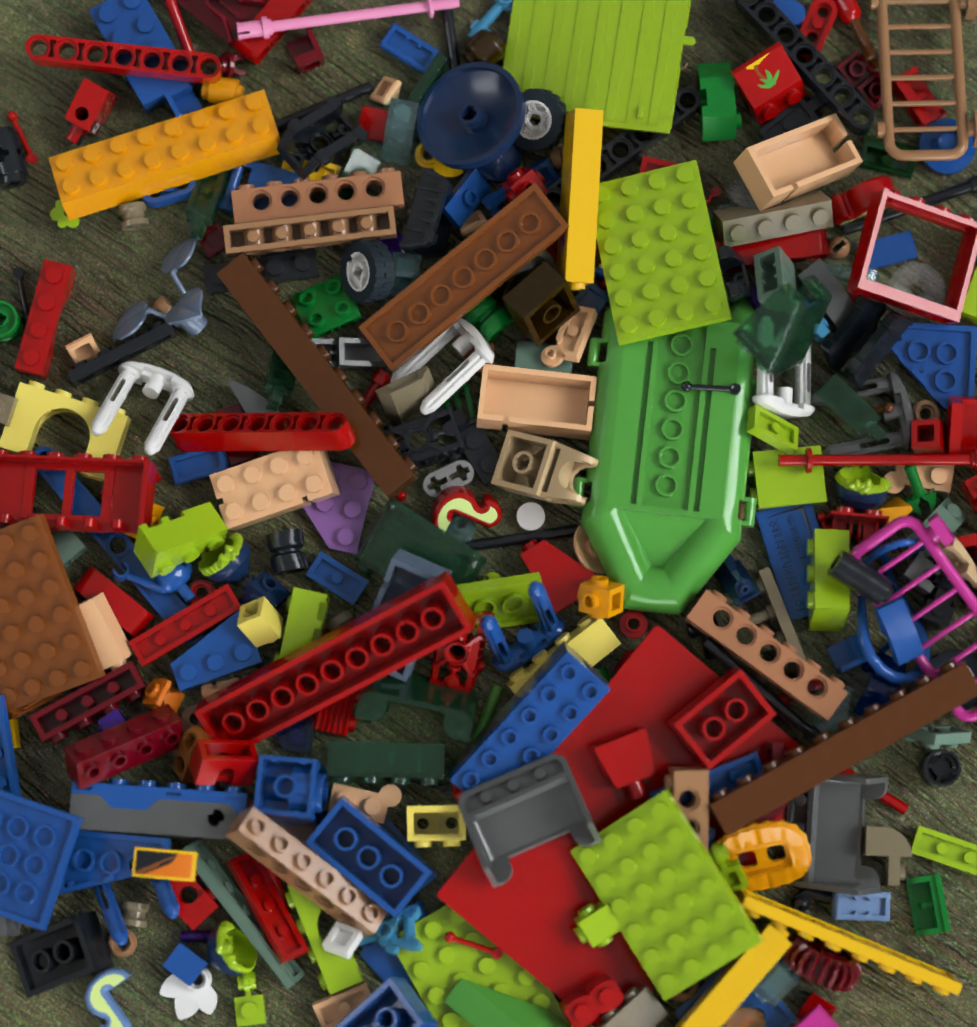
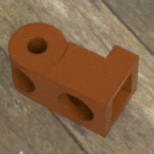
M201 726L191 727L182 735L172 765L181 783L194 782L189 764L197 739H210Z

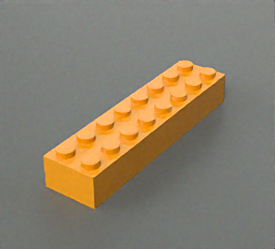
M263 89L61 153L48 159L61 204L69 221L140 199L147 195L162 192L172 187L184 185L194 180L206 178L278 155L280 153L277 151V147L281 139L265 90Z

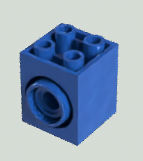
M259 755L254 807L276 824L318 827L323 821V813L327 805L328 770L317 759Z

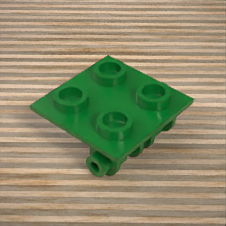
M340 275L291 295L302 323L306 322L315 334L312 338L326 335L329 330L332 334L334 333V328L338 327L339 330H342L341 325L345 327L352 323L356 324L358 323L357 320L362 318L355 301H352L346 295L345 289L341 284Z

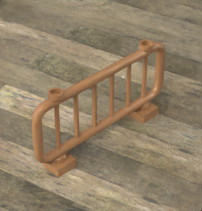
M869 0L870 11L877 12L882 121L876 123L877 139H883L885 151L890 157L898 161H951L965 154L968 149L969 137H972L973 147H977V109L974 110L972 120H967L961 9H964L965 20H976L977 0ZM949 4L950 23L888 24L887 5ZM951 29L952 49L890 50L889 30ZM952 55L953 74L891 75L890 56ZM954 80L955 100H892V81ZM955 106L956 126L894 127L893 107ZM957 132V146L953 149L901 150L895 145L894 133Z

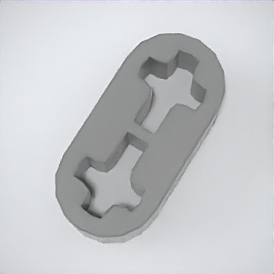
M459 460L428 474L423 481L424 492L432 499H436L440 492L436 493L434 489H428L431 485V479L434 478L437 482L447 479L448 482L440 486L441 491L451 486H468L474 479L473 466L465 460ZM461 466L463 470H469L466 474L467 479L464 481L460 477L453 480L450 479L451 476L457 473V467Z

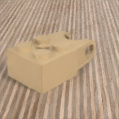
M508 429L491 484L511 493L550 503L583 506L587 498L575 492L574 478L582 469L597 467L599 460L554 440Z

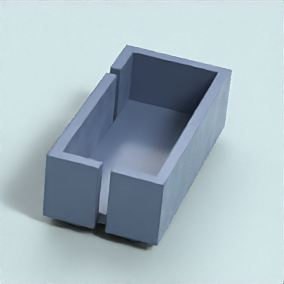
M399 549L391 559L383 580L384 583L379 590L372 610L447 570L450 575L453 571ZM417 660L388 675L406 682L412 674Z

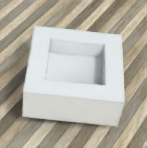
M336 921L322 945L325 951L349 960L364 936L361 930Z

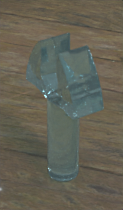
M834 264L826 265L834 276L850 278L852 268ZM868 268L866 279L878 282L880 276L878 272Z

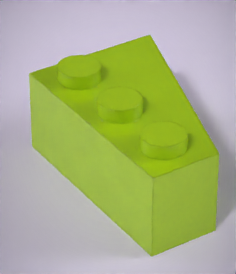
M211 502L183 510L180 513L181 517L170 520L168 516L160 518V524L150 528L146 523L139 525L134 553L151 579L158 575L165 576L171 573L177 565L183 562L191 563L201 553L209 549L214 551L224 544L228 528Z
M814 529L812 539H807L806 554L811 556V565H807L806 574L807 582H810V591L807 592V609H809L808 631L843 632L850 611V588L827 575L832 561L841 550L849 553V530Z
M297 587L293 588L292 596L289 595L286 605V612H288L286 624L283 623L279 640H282L281 651H276L274 661L322 637L330 604L328 594Z

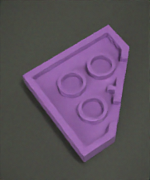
M331 462L341 495L318 503L311 502L312 505L304 507V510L330 550L357 555L375 480L366 469Z

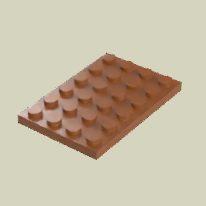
M44 513L0 529V694H5L7 711H11L106 675Z

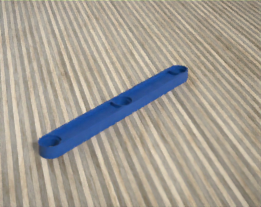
M47 446L35 450L37 455L44 452H55ZM37 470L63 500L66 471ZM76 476L72 512L75 515L100 516V503ZM90 532L124 573L126 571L122 568L121 562H126L131 572L158 583L155 577L151 579L134 553V543L126 534ZM116 538H123L126 542V549L119 554L113 553L110 547L111 542ZM132 582L164 620L187 607L175 592L160 594ZM205 632L201 633L196 639L189 640L186 644L195 645L204 638Z

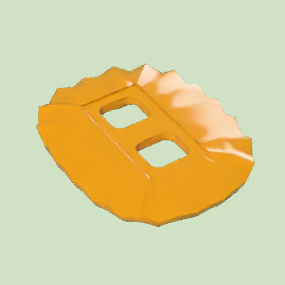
M783 819L776 822H753L728 836L724 834L722 838L716 841L719 844L725 843L728 848L730 859L726 860V862L738 858L740 853L755 852L757 862L752 865L742 866L749 881V887L745 889L752 892L777 888L802 878L808 871L812 860L811 848L806 833L801 831L797 824L787 823ZM782 845L786 854L785 857L775 860L769 859L767 848Z

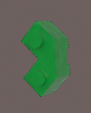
M730 62L697 64V92L700 95V130L703 141L736 139V128H741V112L736 111L734 89H737L731 73L732 67Z

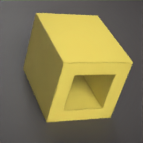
M263 596L240 606L237 626L257 648L267 643H273L280 638L284 618L267 598Z

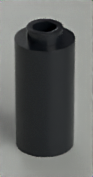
M841 550L836 555L827 572V575L876 605L881 602L886 603L894 591V588L891 587V579L844 550Z

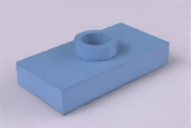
M881 891L862 896L833 892L831 919L890 921L891 892Z

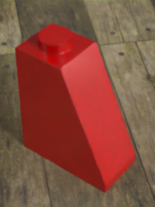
M534 539L521 548L523 553L519 555L520 560L528 573L539 572L541 583L547 591L556 615L578 602L577 592L580 583L597 575L545 540L538 543Z

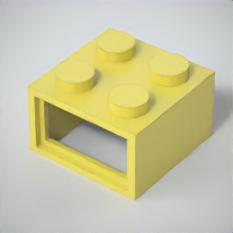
M458 805L407 806V842H414V848L432 847V842L443 841V847H461V841H466V825ZM450 817L457 820V826L453 829L446 826V820ZM421 818L427 819L429 823L428 827L424 830L419 829L417 826V822Z

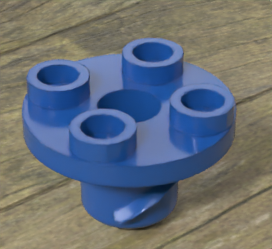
M940 119L928 126H956V120ZM923 132L919 140V150L953 149L957 146V132ZM969 137L968 149L960 158L951 161H923V163L933 172L946 176H952L961 172L970 164L975 154L976 147L972 145V137Z

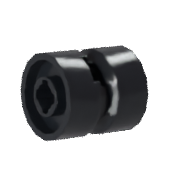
M288 529L266 535L267 546L270 552L275 553L270 559L272 575L292 574L309 569L307 553L300 550L305 542L303 529Z
M937 749L926 753L921 758L918 765V773L926 785L945 787L953 784L959 778L961 763L952 751Z

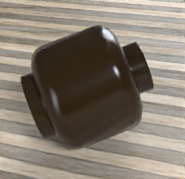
M482 29L466 40L464 43L466 53L463 57L467 63L489 62L497 64L503 59V50L506 46L494 30L490 32Z

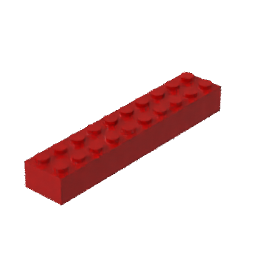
M447 570L202 699L194 713L210 739L253 740L254 744L473 631L477 619ZM226 752L219 753L220 756H229Z

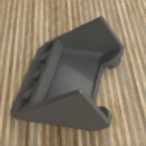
M550 754L467 790L460 796L458 801L459 810L482 868L493 888L501 886L510 880L513 868L509 858L571 832L574 841L583 847L593 846L602 842L566 759L559 754Z
M839 773L787 803L786 822L797 824L800 830L806 833L812 855L808 871L802 878L790 883V885L857 896L881 892L880 873L872 866L862 865L866 799L877 800L886 794L888 789L887 776Z

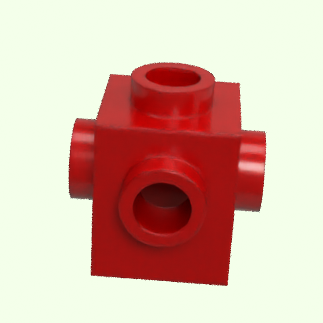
M519 167L507 176V180L501 184L502 188L506 191L505 197L509 202L524 192L527 185L531 186L533 183H536L544 194L548 192L544 186L546 180L536 169Z

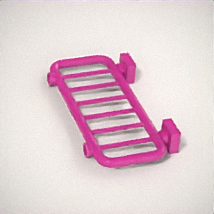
M938 512L928 518L930 527L927 529L917 518L911 516L898 517L859 543L850 552L852 556L860 560L865 553L904 527H909L916 533L920 541L876 571L881 574L923 545L937 564L892 594L887 602L900 597L941 568L954 588L911 616L913 622L957 592L971 610L922 644L923 650L974 615L977 618V598L937 544L941 540L944 546H947L955 540L954 534ZM881 602L878 605L874 604V606L877 608L885 603ZM977 642L950 660L955 659L958 662L977 649ZM924 654L914 659L924 675L929 673L930 676H933L941 671L940 668L935 670ZM960 705L951 710L960 720L965 722L977 721V708L968 711Z

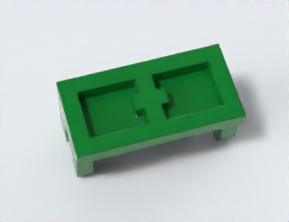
M940 873L906 878L905 883L915 936L950 932Z

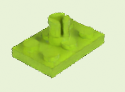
M496 572L486 573L489 580L483 575L480 581L456 585L473 613L481 615L482 610L494 613L500 628L540 621L528 593L531 582H541L539 572L503 578ZM479 622L475 623L473 631L469 633L477 632Z

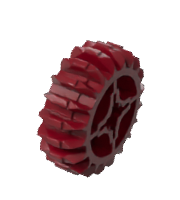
M794 934L792 939H790L789 942L792 945L783 957L791 970L796 971L799 976H803L807 981L823 986L825 989L829 988L840 992L852 991L861 976L860 973L863 967L859 960L851 956V953L843 948L840 952L826 947L824 942L817 937L811 941L798 934Z

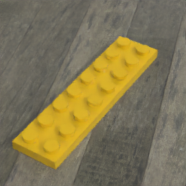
M745 888L736 892L737 899L749 916L757 919L761 915L766 916L767 919L771 920L770 923L776 927L781 926L786 930L790 926L797 931L799 936L811 941L817 937L824 942L826 947L838 952L844 948L851 953L853 958L867 963L871 959L874 963L878 964V968L894 974L898 970L901 974L905 975V979L918 985L925 981L928 985L932 986V990L948 996L950 992L956 995L960 993L963 984L950 972Z

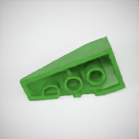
M463 978L460 979L443 1001L474 1027H570L549 1009Z

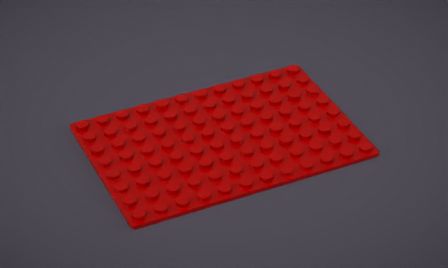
M654 626L609 680L608 684L611 690L552 753L559 754L566 759L598 833L649 801L648 792L664 786V776L669 775V767L700 766L667 724V721L720 677L660 626ZM769 720L715 766L752 751H757L761 764L764 765L767 763V742L784 743V748H787L788 751L799 744ZM641 726L646 728L654 775L642 779L647 795L631 800L626 786L615 789L610 785L589 746ZM787 805L771 822L782 819L786 821ZM709 809L708 827L716 829L715 843L718 839L722 838L724 833ZM571 832L509 858L513 868L512 876L507 883L493 888L486 876L476 850L473 847L437 891V896L440 900L560 999H563L572 992L583 990L589 981L600 975L610 976L616 982L622 994L634 986L636 988L647 987L651 993L656 988L620 931L612 935L613 940L600 948L598 946L593 948L587 942L582 944L573 929L577 925L573 919L579 916L577 912L584 906L591 903L594 906L601 900L570 852L579 846L574 841ZM753 851L738 855L742 866L752 865L757 862L755 852ZM599 1013L598 1017L591 1023L594 1027L602 1020L600 1017L602 1013Z

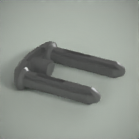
M888 371L886 376L868 379L862 385L863 387L875 385V389L849 394L847 393L848 390L858 388L854 384L849 383L816 390L811 394V405L821 407L890 392L894 399V403H892L894 410L892 413L882 412L883 420L887 422L898 419L900 426L898 431L828 445L822 450V455L872 454L901 447L907 451L911 447L912 407L908 393L896 373ZM883 440L888 441V444L864 449L859 448L860 445Z

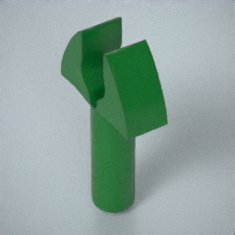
M905 466L904 470L913 491L911 497L905 498L906 503L911 505L912 511L922 516L918 503L920 502V497H923L924 500L928 501L931 512H933L936 504L935 488L930 490L924 489L916 466Z

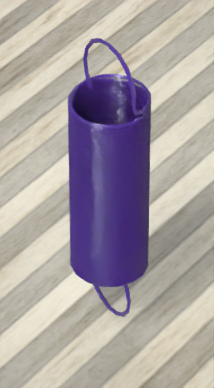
M211 930L181 931L180 941L208 942Z

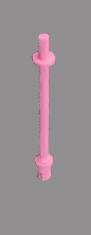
M426 0L272 21L270 18L267 19V16H262L261 20L236 22L238 40L256 37L270 39L274 32L423 12H427L431 19L434 18V11L460 8V1Z

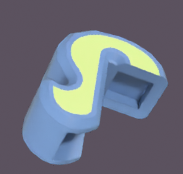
M112 968L99 973L87 986L85 993L87 1008L93 1015L106 1019V1024L100 1027H131L132 1025L109 992L133 975L127 969Z

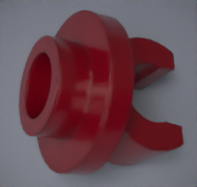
M223 52L221 57H219L223 70L222 77L240 78L246 74V70H238L235 67V62L240 63L245 60L243 55L237 54L233 56L231 52Z

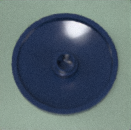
M470 62L447 71L428 89L418 110L417 131L423 147L437 162L453 169H474L491 163L511 147L522 129L526 114L523 91L507 70L493 63Z

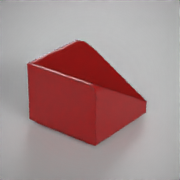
M810 991L795 1016L802 1019L810 1010L820 1004L832 1017L837 1007Z

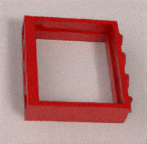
M884 188L872 193L846 291L946 325L959 323L977 256V222L970 215L959 214L958 216L952 214L950 209L945 206L934 205L932 207L927 205L922 198L901 196L900 191L897 189L890 190ZM885 207L962 233L944 305L866 279Z

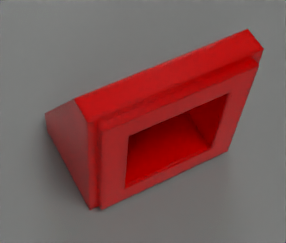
M362 106L359 125L368 132L367 140L385 143L390 118L389 111Z

